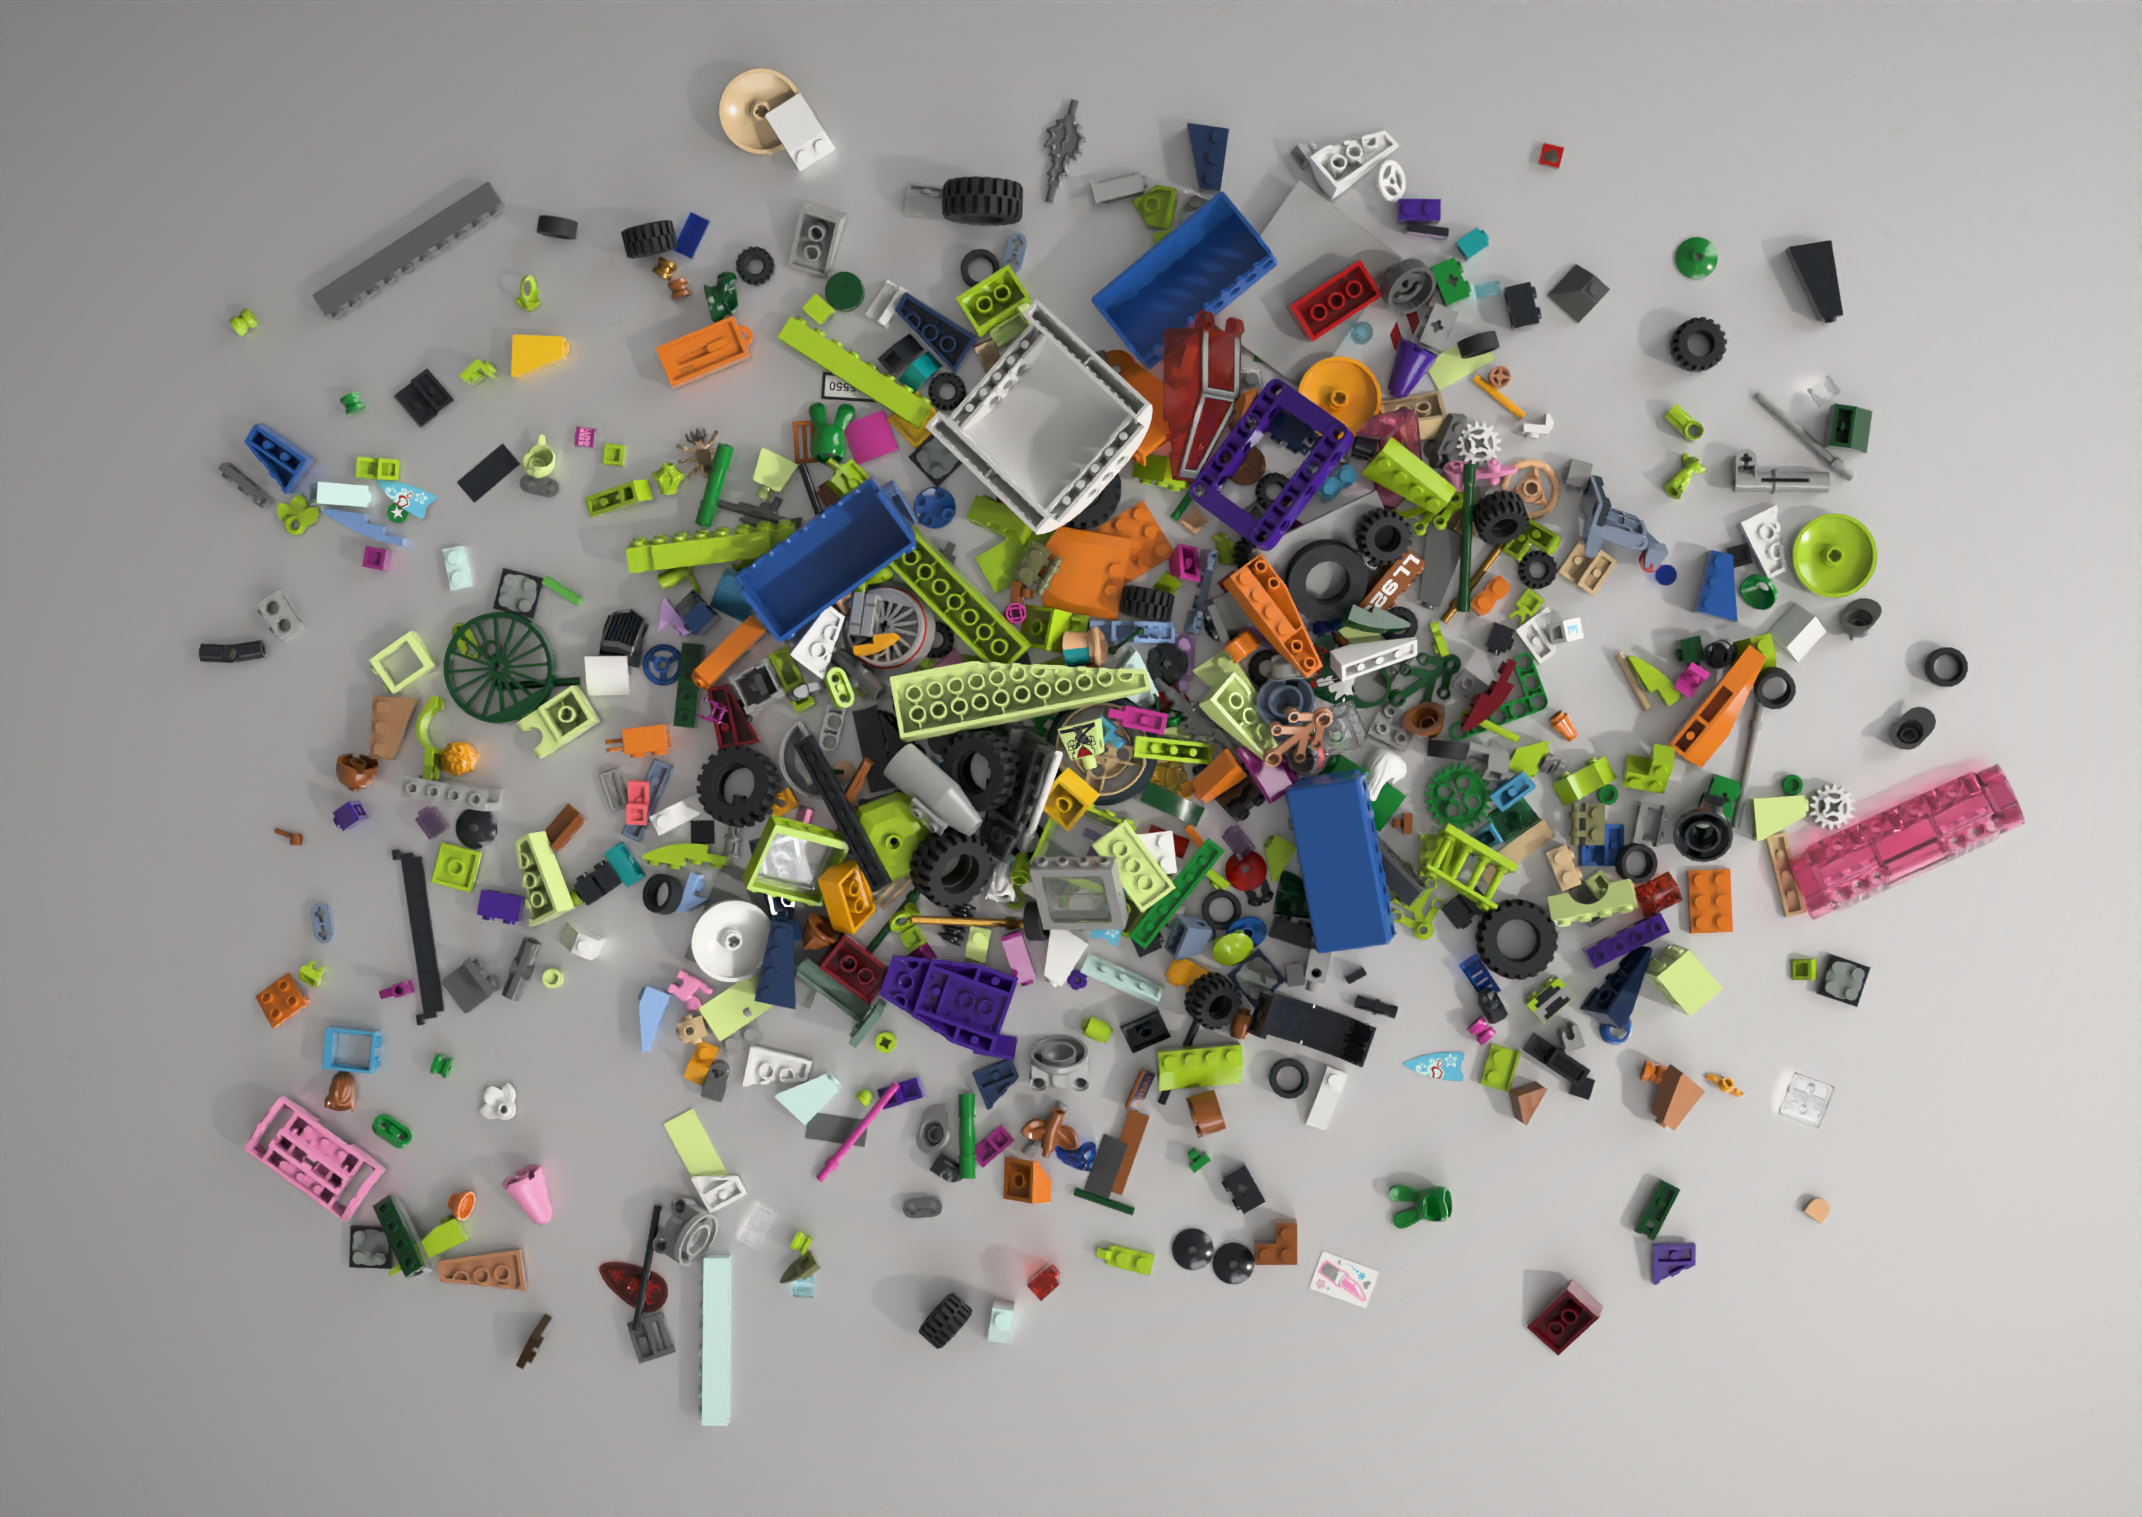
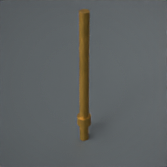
M1506 543L1502 545L1496 544L1470 579V593L1502 552ZM1458 596L1456 599H1452L1449 603L1450 607L1440 620L1443 623L1447 624L1453 615L1458 612Z
M910 916V924L1005 927L1006 930L1024 928L1023 920H1017L1015 917L992 919Z

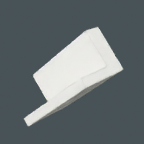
M887 280L865 316L887 329L897 313L895 308L904 293L908 291Z

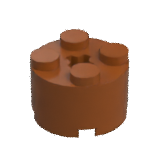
M1214 1090L1186 1097L1189 1110L1193 1109V1111H1190L1194 1124L1198 1123L1195 1126L1198 1138L1226 1129Z

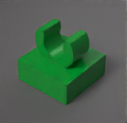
M1195 1148L1187 1152L1193 1160L1189 1163V1167L1194 1173L1211 1161L1206 1152L1200 1155Z

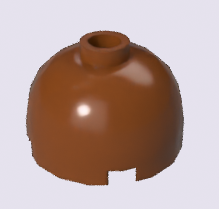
M353 754L339 756L336 764V775L338 780L348 787L349 790L360 791L374 783L379 768L377 760L369 759V756L361 754L359 755L360 758L352 757Z

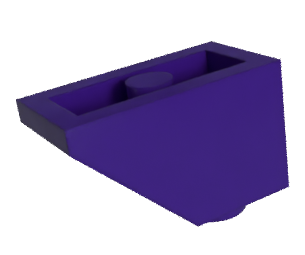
M359 800L349 801L333 812L335 816L333 821L337 828L342 829V831H348L369 819Z

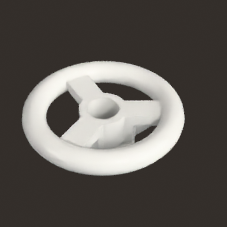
M1385 160L1377 170L1375 185L1381 195L1390 202H1396L1403 196L1405 177L1398 163L1393 160ZM1389 166V170L1383 174L1385 168ZM1395 171L1399 178V186L1396 183ZM1386 190H1391L1396 195L1392 196Z

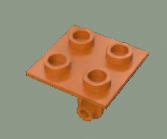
M289 972L255 996L272 1029L278 1025L281 1026L282 1022L286 1019L292 1018V1015H296L298 1010L307 1007L309 1002L305 995L302 996Z

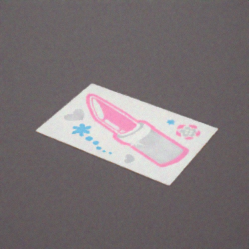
M1322 1251L1309 1288L1366 1309L1379 1271Z

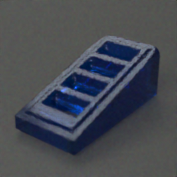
M1474 954L1459 965L1477 993L1479 989L1490 984L1493 985L1491 989L1496 991V993L1501 991L1477 954ZM1481 970L1483 971L1482 973H1480V974L1477 975L1476 977L1472 978V976L1475 975L1476 973H1478L1479 971H1481ZM1486 977L1488 978L1486 981L1477 986L1478 982H1480ZM1485 995L1482 997L1483 1002L1487 1000Z

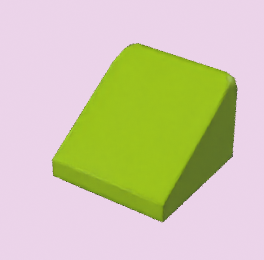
M1165 571L1153 588L1174 595L1182 583L1174 576H1171L1168 571Z
M1816 958L1792 959V980L1817 979Z

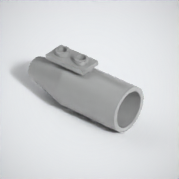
M912 743L903 747L886 766L883 774L911 799L909 807L911 813L916 818H920L925 822L931 832H936L941 836L944 830L950 826L967 836H971L982 824L983 820L960 786Z

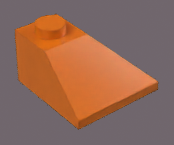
M1005 1157L1004 1199L1031 1204L1051 1202V1180L1037 1161Z

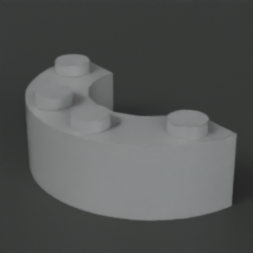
M799 721L790 728L781 743L779 751L780 769L787 783L796 792L812 799H822L794 747L796 743L810 735L804 723Z

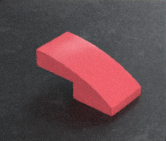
M628 781L627 825H648L650 781Z

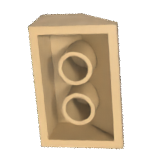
M1440 390L1412 394L1407 397L1402 396L1401 399L1396 397L1381 399L1379 414L1385 443L1390 437H1393L1399 443L1438 437L1447 417Z

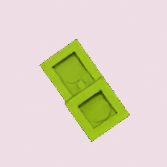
M357 457L355 478L398 481L400 460Z

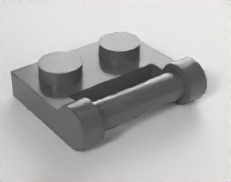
M663 1311L642 1318L640 1331L631 1330L633 1321L627 1323L639 1364L676 1352L665 1326ZM652 1322H656L663 1349L658 1350L650 1325Z

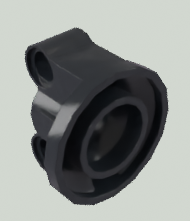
M1703 792L1698 807L1684 813L1674 825L1673 840L1675 847L1683 856L1692 861L1708 862L1722 857L1729 850L1733 840V830L1731 823L1723 815L1724 798ZM1707 824L1710 826L1706 828H1700L1696 825Z

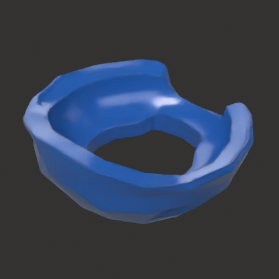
M1628 1018L1625 1024L1627 1034L1622 1039L1613 1037L1610 1033L1611 1027L1601 1023L1599 1032L1603 1041L1611 1045H1621L1630 1037L1633 1030L1631 1019Z

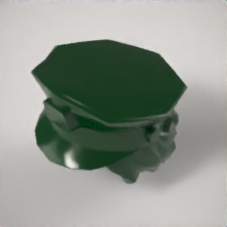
M722 272L717 276V285H704L711 319L714 323L721 321L726 315L733 316L737 310L738 301L735 285L737 278L732 272Z

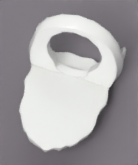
M998 862L992 869L987 888L985 889V900L988 897L993 901L1001 903L1014 901V883H1012L1010 878L1012 865L1008 862Z

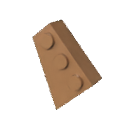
M373 696L369 759L396 760L405 738V733L420 699Z

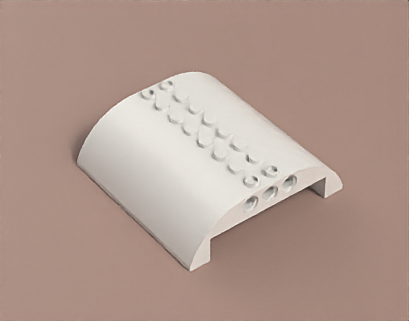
M1036 299L1023 314L1031 322L1030 325L949 417L938 411L925 427L1038 535L1063 526L1081 513L1100 494L1138 449L1149 428L1153 409L1152 405Z

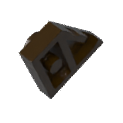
M544 1314L530 1335L516 1366L523 1369L527 1362L530 1364L533 1362L537 1354L535 1349H539L544 1340L542 1336L552 1317Z

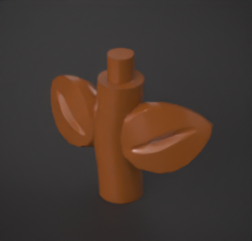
M1060 1108L1051 1109L1047 1122L1040 1118H1034L1029 1120L1020 1131L1026 1138L1032 1140L1042 1139V1156L1049 1158L1051 1152L1055 1151L1056 1145L1066 1150H1075L1079 1146L1075 1130L1070 1126L1061 1125L1065 1111Z

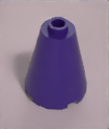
M1401 338L1398 343L1388 384V389L1391 390L1389 394L1398 399H1401L1402 396L1407 397L1435 363L1438 355L1426 348L1423 349L1409 340Z

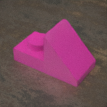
M1691 662L1678 673L1674 688L1687 697L1692 698L1699 685L1708 678L1710 673Z

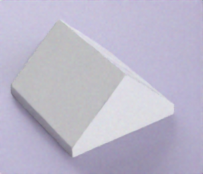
M1794 603L1767 633H1771L1772 640L1798 662L1823 636L1826 630L1816 616Z

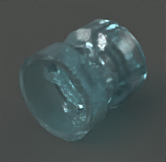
M1358 322L1351 330V339L1358 345L1368 343L1373 335V328L1367 322Z

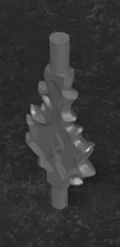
M1071 99L1068 114L1065 115L1064 119H1057V125L1046 129L1050 133V137L1044 144V147H1050L1051 151L1048 156H1053L1050 160L1053 162V165L1047 172L1049 176V188L1045 200L1047 203L1053 204L1056 190L1062 183L1061 177L1068 176L1066 165L1070 164L1069 158L1077 161L1076 153L1082 154L1081 144L1086 142L1085 137L1080 132L1082 125L1076 123L1077 117L1075 116L1079 104L1077 100Z
M1159 677L1155 679L1153 684L1164 693L1168 701L1173 703L1170 708L1180 711V716L1186 717L1180 724L1187 726L1184 731L1193 735V741L1205 739L1207 744L1215 741L1226 749L1228 748L1231 753L1235 750L1236 746L1225 737L1224 729L1198 705V701L1194 705L1193 701L1189 702L1185 699L1182 691L1177 692L1173 687L1170 688Z

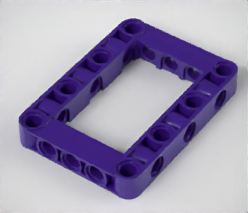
M1270 380L1191 484L1189 495L1199 505L1260 550L1270 551L1277 545L1354 441V435L1345 424L1282 380ZM1279 389H1282L1281 392L1278 395H1276V392ZM1286 409L1299 421L1302 420L1312 430L1319 432L1322 438L1258 521L1222 495L1220 490L1246 460L1245 456L1254 444L1257 445L1272 425V420L1279 411ZM1256 423L1255 427L1250 429L1251 425ZM1343 432H1344L1343 437L1340 438V439H1337V438H1338V435H1339L1340 433H1343ZM1231 456L1230 460L1225 463L1226 458ZM1315 467H1318V470L1315 473H1312V470ZM1205 490L1204 495L1199 497L1200 493ZM1292 501L1291 506L1286 508L1287 503ZM1267 535L1266 539L1260 542L1262 536Z

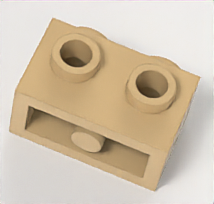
M1561 844L1543 851L1559 891H1565L1582 884L1580 879L1583 876L1579 867L1574 866L1572 859L1575 856L1571 847L1567 848L1565 844Z

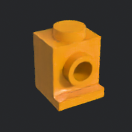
M791 787L786 788L781 793H777L776 798L784 800L785 805L784 807H779L778 804H773L772 809L774 811L771 814L781 816L800 806Z

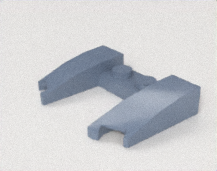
M1202 549L1200 552L1199 569L1201 572H1204V575H1200V581L1197 583V587L1201 589L1199 596L1195 595L1192 608H1196V611H1187L1183 632L1200 634L1204 616L1203 610L1205 609L1204 601H1207L1217 550Z

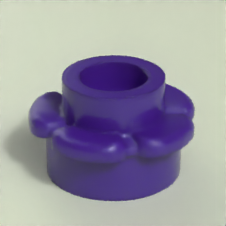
M1075 969L1068 976L1067 983L1071 985L1072 989L1079 990L1087 985V975Z

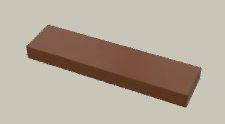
M1133 1110L1128 1112L1119 1141L1128 1144L1111 1191L1113 1193L1122 1195L1150 1117L1149 1115Z

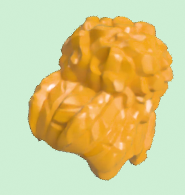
M469 742L448 743L447 747L439 753L442 771L455 777L467 774L470 771L472 772L476 766L479 754L475 752L474 747Z

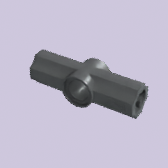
M840 648L831 657V663L835 667L844 670L849 683L862 689L871 699L878 701L887 692V686L872 674V669L865 663L856 660L847 650Z

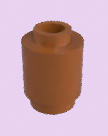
M1239 1007V1013H1236V1018L1233 1021L1231 1020L1230 1036L1246 1040L1247 1035L1250 1034L1246 1031L1252 1014H1250L1251 1010Z

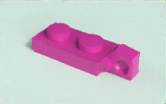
M1126 705L1121 706V710L1109 708L1108 717L1118 719V724L1123 727L1164 735L1168 714Z

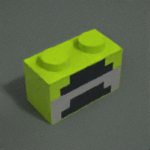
M1557 976L1547 978L1542 983L1543 987L1539 991L1534 990L1526 996L1527 1001L1524 1002L1542 1024L1575 997Z

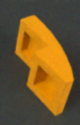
M895 633L873 635V644L853 646L854 655L861 657L880 652L897 642L899 635Z

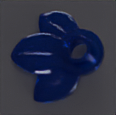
M1341 618L1331 622L1318 621L1312 624V633L1322 636L1330 631H1338L1345 626L1340 624Z

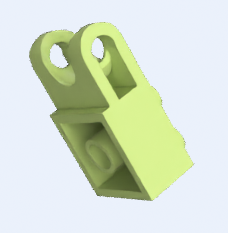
M572 685L517 722V726L520 731H530L538 728L542 732V742L534 748L535 756L537 759H541L552 754L601 721L581 688ZM568 711L572 712L571 718H567V716L569 715Z

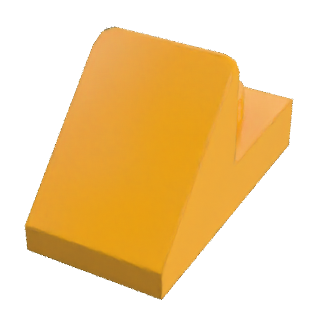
M704 1040L698 1043L692 1059L689 1060L683 1078L703 1086L708 1070L713 1064L720 1047Z

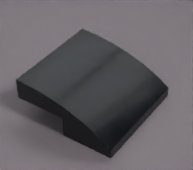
M425 369L413 378L410 384L394 395L396 401L420 429L424 428L454 402L451 395L428 369Z

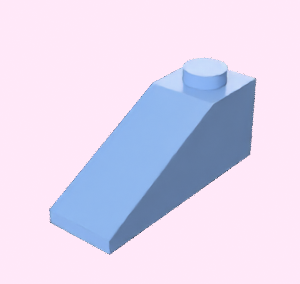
M651 984L647 985L646 988L642 987L638 999L641 1000L639 1003L641 1045L642 1052L644 1053L649 1052L672 997V993H668Z

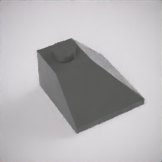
M1576 264L1547 296L1579 323L1610 289L1594 274Z

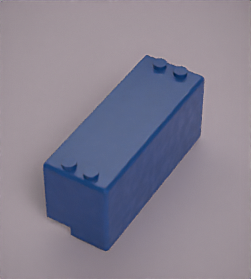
M1221 191L1094 295L1091 301L1137 359L1147 369H1152L1276 267L1278 260L1228 196Z
M869 476L741 569L736 576V582L742 588L741 594L778 642L788 641L796 635L795 632L888 564L902 554H908L916 548V533L875 477Z
M1359 769L1303 777L1285 791V799L1288 803L1313 931V942L1318 953L1387 945L1397 935L1393 922L1394 915L1389 901L1390 894L1386 885V873L1383 870L1382 853L1378 844V832L1374 823V811L1370 802V790L1366 781L1367 775L1364 772H1359Z

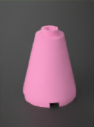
M536 1164L526 1166L516 1171L514 1178L511 1179L508 1176L503 1181L504 1189L534 1223L542 1225L551 1220L550 1216H552L553 1212L540 1164L538 1166Z

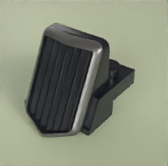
M632 609L615 611L608 615L603 628L599 655H628V666L639 668L644 645L647 640L649 624H646L645 619Z

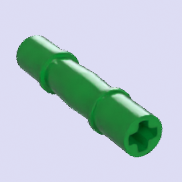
M718 443L713 462H711L712 469L706 483L703 500H700L695 523L700 526L711 528L716 508H718L717 502L723 488L726 471L729 470V464L734 451V447L724 443Z
M958 1094L959 1179H976L977 1155H974L975 1094Z

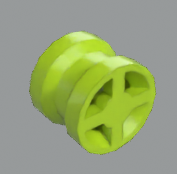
M889 1031L881 1032L875 1040L877 1050L882 1053L891 1052L897 1043L895 1035Z
M798 1230L789 1248L791 1250H798L804 1256L813 1237L805 1236L802 1231Z

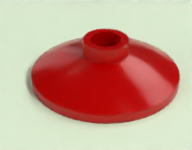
M1240 850L1228 859L1225 875L1228 882L1235 889L1252 891L1260 887L1267 875V866L1262 856L1257 852ZM1243 866L1249 867V871L1247 873L1242 872Z

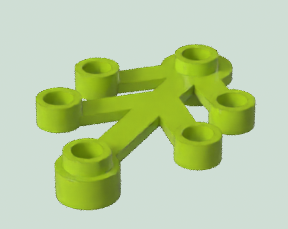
M1455 492L1449 503L1443 508L1445 510L1442 515L1434 518L1433 522L1436 529H1445L1447 521L1453 512L1463 509L1462 492ZM1421 506L1401 512L1392 510L1405 519L1425 514L1421 521H1417L1413 525L1414 533L1418 536L1426 533L1427 526L1435 516L1434 513Z
M1404 861L1413 870V866L1409 862ZM1427 878L1425 884L1427 885V882L1432 879ZM1436 879L1434 880L1435 886L1427 890L1410 907L1407 905L1403 906L1396 899L1397 894L1393 890H1388V892L1395 894L1394 899L1389 901L1413 912L1416 919L1414 921L1396 909L1392 913L1399 912L1401 918L1399 920L1394 919V922H1401L1412 928L1414 936L1419 940H1427L1433 935L1432 921L1438 910H1441L1444 906L1441 898H1433L1431 901L1432 907L1424 918L1422 909L1432 890L1437 888L1438 883ZM1435 900L1441 901L1440 907H1434L1433 903ZM1421 926L1427 927L1425 934L1420 933L1419 929Z

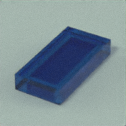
M690 212L677 240L678 247L673 251L693 260L710 221Z

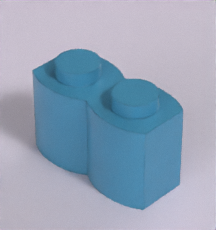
M1346 464L1340 467L1332 477L1326 478L1316 494L1323 503L1330 502L1341 490L1349 488L1357 480L1358 474L1350 464Z

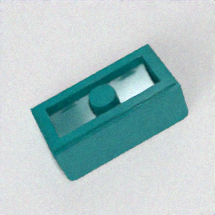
M624 842L613 846L604 853L626 887H630L646 876Z

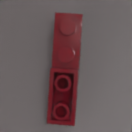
M1507 659L1506 662L1502 661L1497 669L1499 675L1496 681L1492 679L1486 690L1489 694L1480 692L1478 695L1475 694L1469 704L1472 708L1468 714L1464 713L1459 722L1462 725L1461 731L1466 732L1476 727L1502 705L1515 686L1507 681L1517 662L1511 659Z

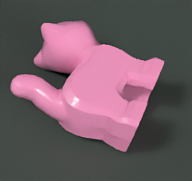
M681 969L676 978L681 979V985L674 982L667 990L668 993H673L679 1000L683 1001L684 1010L688 1013L697 1011L698 1008L704 1005L699 998L693 996L698 988L706 994L713 992V989L709 988L704 981L695 975L689 974L684 969Z

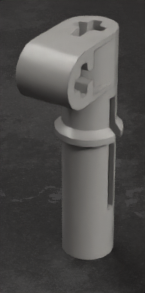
M1750 449L1740 450L1731 459V488L1733 492H1770L1771 495H1776L1777 492L1828 493L1830 489L1829 472H1778L1777 469H1772L1770 472H1757L1756 455ZM1743 457V460L1747 461V464L1744 465V462L1740 461V459ZM1743 467V469H1750V471H1738V469Z

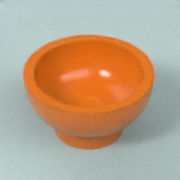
M462 1191L458 1194L453 1193L450 1196L448 1208L452 1210L453 1215L457 1219L463 1221L469 1217L475 1204V1194L471 1191Z

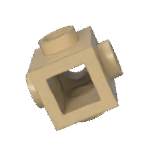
M693 1014L682 1017V1022L678 1023V1028H676L678 1039L683 1040L684 1044L690 1042V1045L702 1042V1037L710 1034L702 1014L696 1017ZM689 1027H692L694 1032H691Z

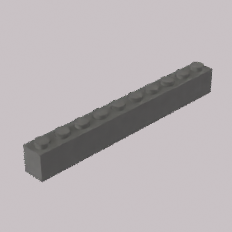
M486 182L312 296L326 317L330 319L339 318L348 307L351 306L353 308L362 302L361 299L365 296H372L380 290L379 287L382 285H389L396 281V276L399 274L410 272L415 268V264L420 261L425 262L432 257L431 254L437 250L442 251L450 245L449 242L455 238L457 240L467 235L466 231L472 227L478 228L485 223L484 220L489 216L495 217L500 214L505 204L494 187L489 182Z

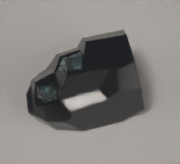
M1490 987L1479 989L1477 994L1478 1005L1488 1023L1496 1024L1505 1019L1508 1013L1496 991Z
M941 1151L929 1170L948 1182L955 1183L962 1180L959 1179V1162Z

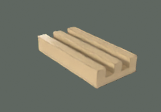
M905 876L895 880L879 898L875 896L879 891L872 892L873 900L884 911L912 882L911 878ZM905 878L907 881L883 904L881 901Z

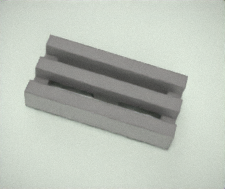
M619 767L598 773L611 813L626 808V804L623 805L612 773L615 772L625 803L627 804L628 793ZM608 775L618 807L614 806L604 777Z

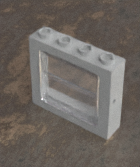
M1040 856L1033 858L1029 871L1043 930H1125L1129 915L1116 856Z

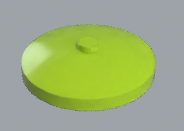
M1844 514L1822 515L1805 524L1795 537L1791 551L1792 567L1800 583L1812 593L1826 598L1849 596L1863 588L1872 577L1877 564L1876 543L1871 532L1859 520Z

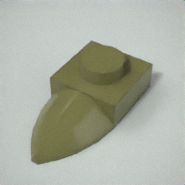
M809 1250L804 1256L790 1265L781 1277L780 1283H790L799 1278L806 1280L821 1267L814 1254Z

